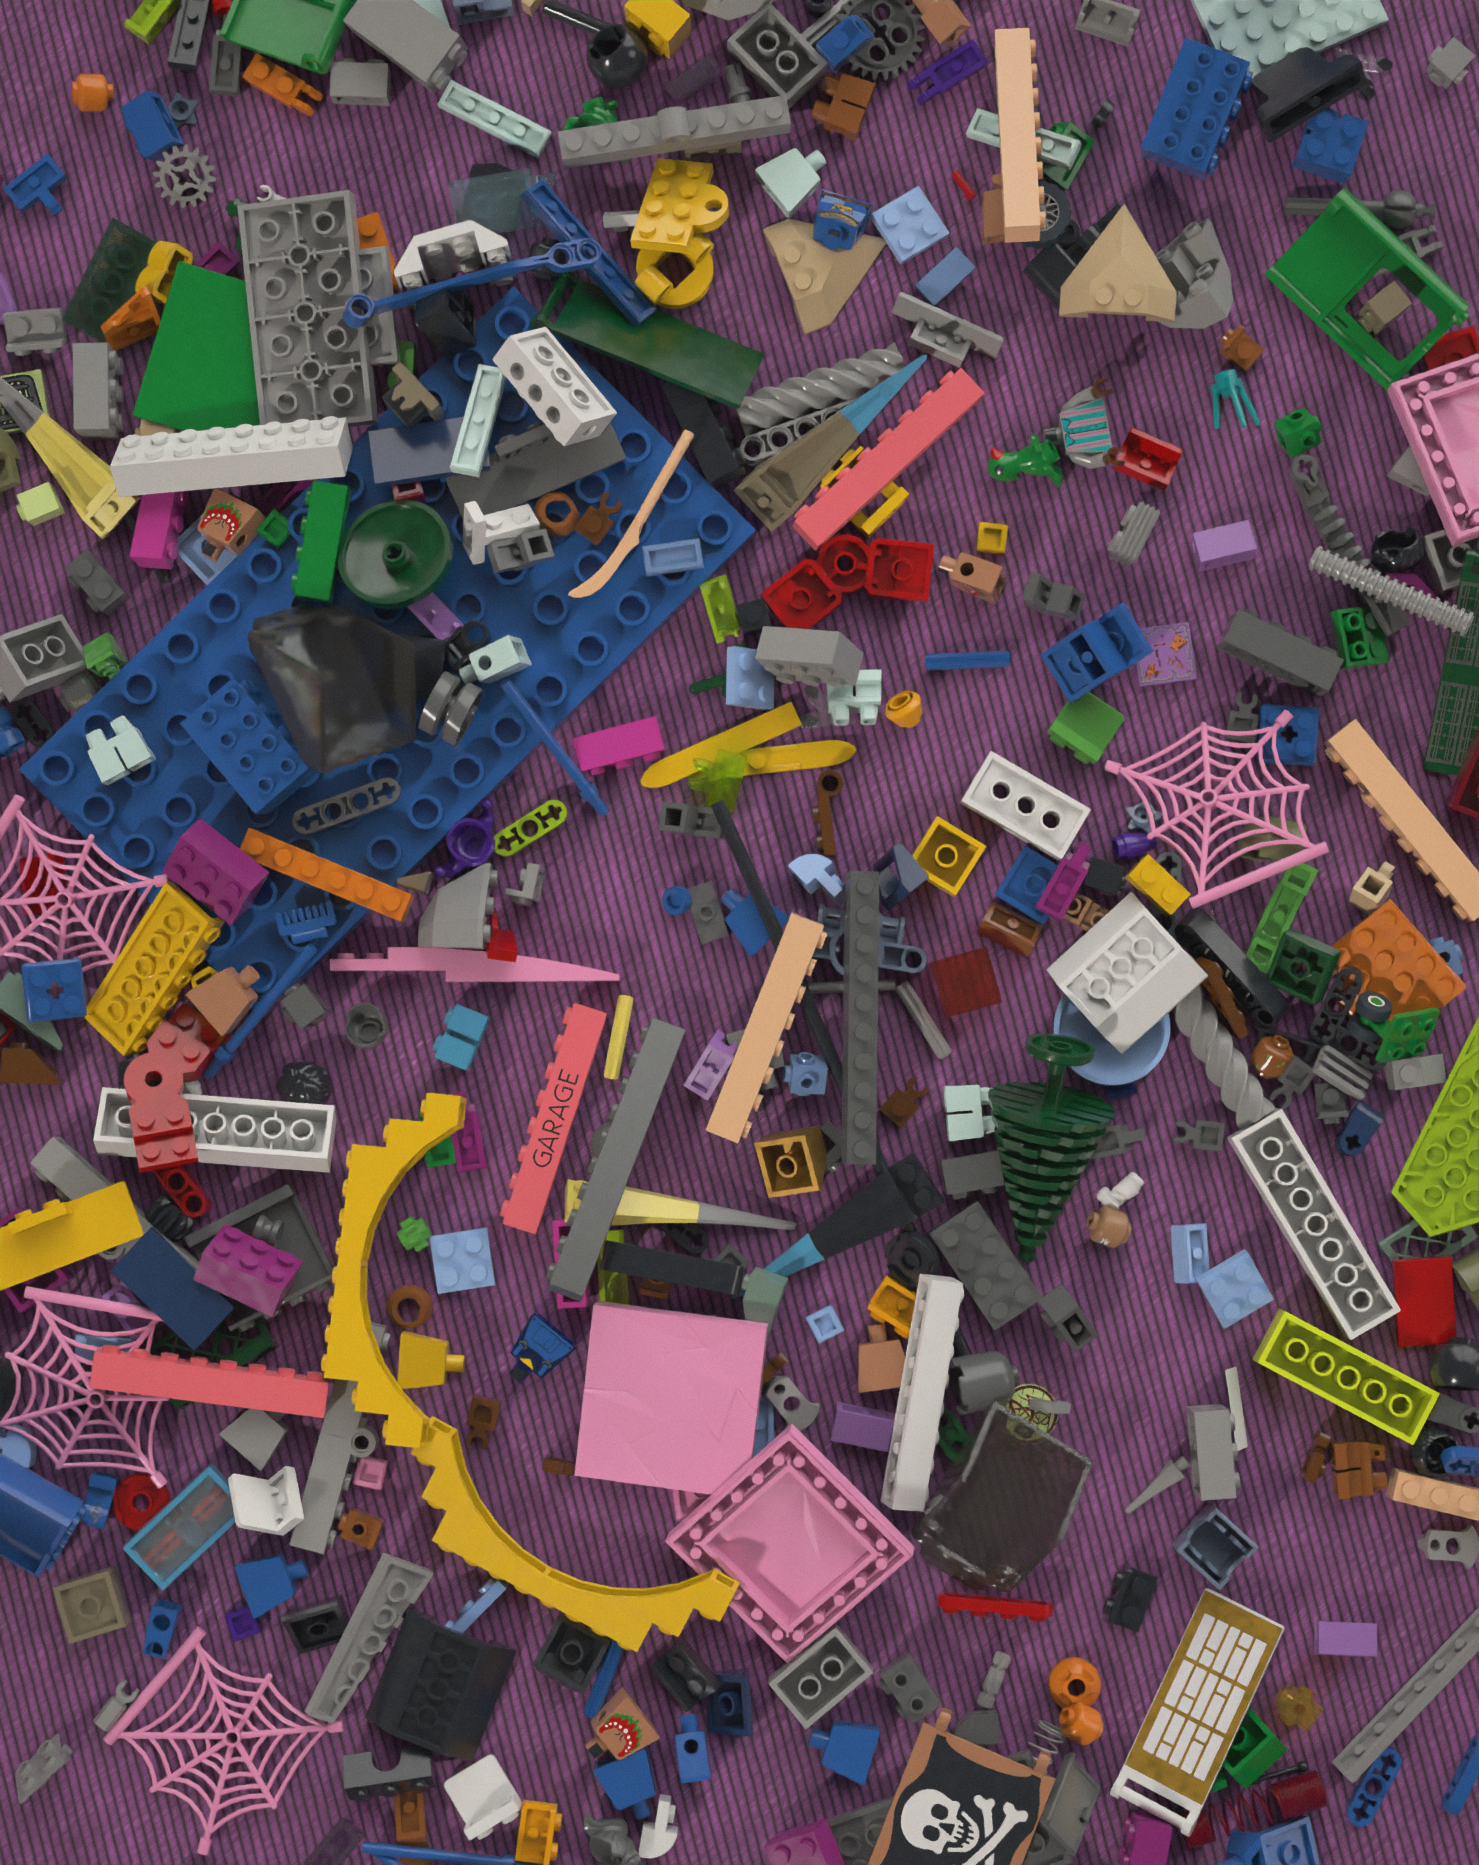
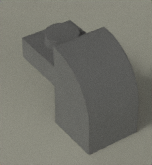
M1031 572L1024 586L1022 600L1027 602L1026 606L1037 612L1077 622L1086 595L1073 586L1053 583L1043 575Z
M662 801L658 830L690 837L725 839L712 808Z
M996 1709L967 1712L957 1720L951 1734L976 1745L1000 1744L998 1713Z

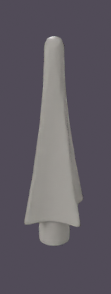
M1182 1456L1175 1463L1170 1459L1146 1489L1126 1507V1513H1131L1156 1494L1184 1479L1183 1471L1190 1466L1187 1459Z

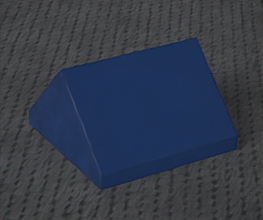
M748 1669L712 1672L722 1685L715 1692L705 1697L708 1732L753 1736Z

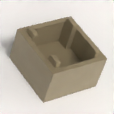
M115 1565L59 1582L52 1588L69 1644L123 1628L132 1621Z

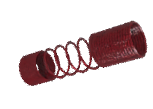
M1314 1770L1302 1775L1300 1774V1776L1297 1775V1777L1294 1776L1283 1781L1281 1780L1280 1782H1275V1784L1272 1783V1787L1268 1784L1266 1786L1268 1809L1260 1794L1255 1789H1252L1251 1800L1254 1815L1241 1794L1237 1795L1239 1818L1231 1803L1224 1798L1222 1806L1225 1824L1216 1807L1209 1803L1210 1825L1202 1808L1192 1834L1189 1837L1183 1834L1188 1849L1191 1850V1848L1205 1846V1844L1216 1841L1211 1806L1219 1818L1227 1837L1230 1838L1225 1801L1243 1833L1245 1832L1241 1813L1240 1797L1245 1803L1256 1828H1259L1254 1792L1262 1803L1272 1824L1274 1819L1268 1788L1274 1794L1279 1812L1284 1820L1308 1813V1811L1311 1812L1322 1807L1325 1808V1806L1327 1807V1796L1318 1772ZM1186 1810V1812L1183 1811V1813H1178V1815L1187 1818L1190 1811Z

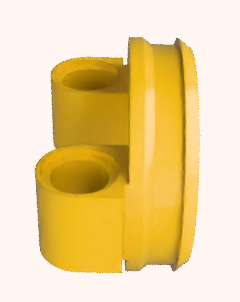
M694 233L688 254H679L695 270L675 289L673 284L657 269L672 252L641 249L636 262L637 278L635 286L654 305L657 304L669 309H681L695 304L703 298L712 283L713 260L710 252L714 249V244L703 233Z

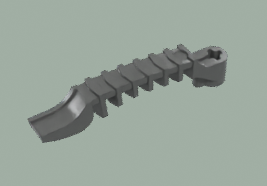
M1310 455L1298 456L1289 467L1287 475L1298 493L1303 511L1307 512L1312 526L1315 525L1318 530V536L1324 540L1328 547L1327 550H1331V554L1335 555L1338 553L1340 558L1347 557L1349 562L1354 560L1356 565L1360 566L1363 564L1365 565L1364 568L1368 570L1371 563L1370 559H1363L1360 554L1361 546H1355L1352 541L1354 535L1352 532L1347 533L1343 526L1345 523L1344 518L1339 519L1335 513L1338 509L1337 506H1331L1327 499L1330 493L1322 479L1316 460ZM1299 467L1301 469L1307 468L1308 472L1306 474L1304 472L1299 474L1297 470ZM1357 587L1352 590L1354 594L1357 593L1360 602L1373 614L1387 637L1410 624V620L1406 612L1401 610V606L1397 605L1394 607L1392 602L1384 603L1385 599L1380 598L1378 600L1376 595L1373 594L1368 596L1367 591L1359 592Z

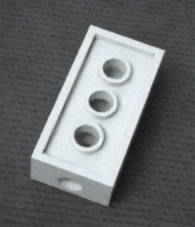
M547 327L510 335L492 359L499 367L501 373L508 378L517 389L519 395L527 401L537 417L546 424L555 439L563 446L600 436L617 414L615 409Z
M992 751L986 757L960 802L961 805L1057 861L1063 858L1091 810ZM993 786H1004L1007 790V797L1004 799L995 797ZM1021 799L1028 800L1032 805L1031 813H1022L1018 808V801ZM1045 814L1055 816L1057 820L1055 828H1048L1044 825L1043 816Z

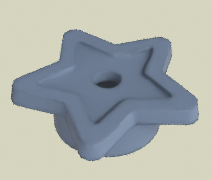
M178 92L175 93L174 100L166 106L177 129L184 123L195 125L197 121L193 112L198 105V101L186 100ZM180 109L184 110L183 114L179 113Z
M1147 800L1153 813L1154 822L1163 817V814L1155 811L1151 806L1150 800ZM1139 803L1134 807H1127L1126 810L1131 817L1128 825L1129 830L1142 828L1150 833L1149 817L1144 804Z

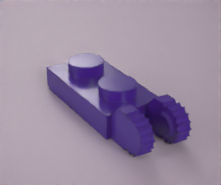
M974 39L926 67L925 71L911 79L907 86L911 91L917 89L930 79L933 87L921 93L916 99L919 105H922L988 66V61Z

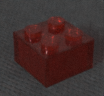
M987 947L929 963L944 1018L1002 1003Z

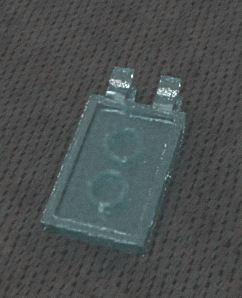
M531 168L449 182L456 223L472 220L496 234L543 226L540 218L520 196L526 189L541 179L548 186L555 185V174L548 173L533 177Z

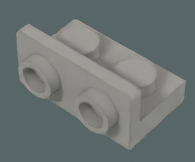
M62 307L5 312L3 314L8 341L5 346L6 352H14L16 356L28 355L32 353V350L43 349V353H55L60 351V348L64 347L67 342Z
M528 863L527 869L523 868L520 875L519 885L523 886V891L505 889V894L511 897V902L525 906H531L532 901L539 903L546 869L541 865Z

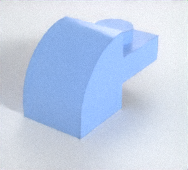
M807 854L796 858L788 865L792 875L810 894L820 887L837 906L845 901V893L843 891L845 885L835 875L836 869L833 862L828 858L818 854Z
M18 1424L12 1425L13 1427L21 1429L31 1435V1433L26 1428ZM0 1428V1449H3L2 1454L26 1468L35 1465L37 1456L36 1444L13 1431L8 1430L7 1433H4L5 1429Z

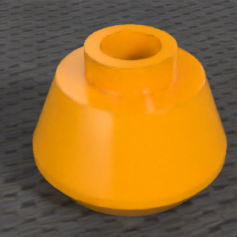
M912 691L900 692L893 696L886 704V717L899 727H914L919 723L923 714L921 697L918 693Z

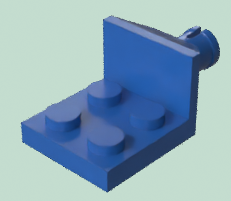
M1301 1815L1258 1833L1248 1831L1243 1833L1241 1830H1233L1230 1833L1231 1836L1226 1849L1228 1860L1214 1864L1320 1865L1309 1816Z

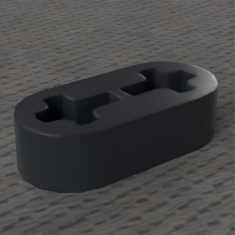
M21 699L13 705L12 716L30 743L37 748H41L46 742L36 740L39 734L35 727L38 726L43 731H49L46 735L48 740L56 733L54 727L35 702ZM23 706L27 708L32 707L33 710L30 711V715L34 720L32 723L25 717L20 718V715L23 713L21 710Z
M661 1223L664 1232L691 1253L703 1252L709 1244L708 1233L697 1223H680L685 1228L682 1232L676 1227L670 1230L667 1227L668 1223ZM688 1230L693 1235L701 1233L703 1235L701 1241L704 1243L703 1246L696 1245L694 1248L689 1245L691 1239L685 1235L686 1231Z

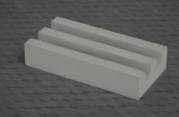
M1329 1045L1321 1048L1312 1072L1356 1101L1364 1098L1365 1093L1363 1092L1369 1086L1367 1082L1373 1076L1372 1073ZM1323 1064L1333 1069L1336 1074L1323 1067ZM1345 1077L1346 1079H1348V1080L1351 1081L1352 1083L1356 1084V1085H1357V1088L1354 1087V1086H1352L1351 1084H1349L1348 1082H1346V1081L1343 1080L1342 1078Z

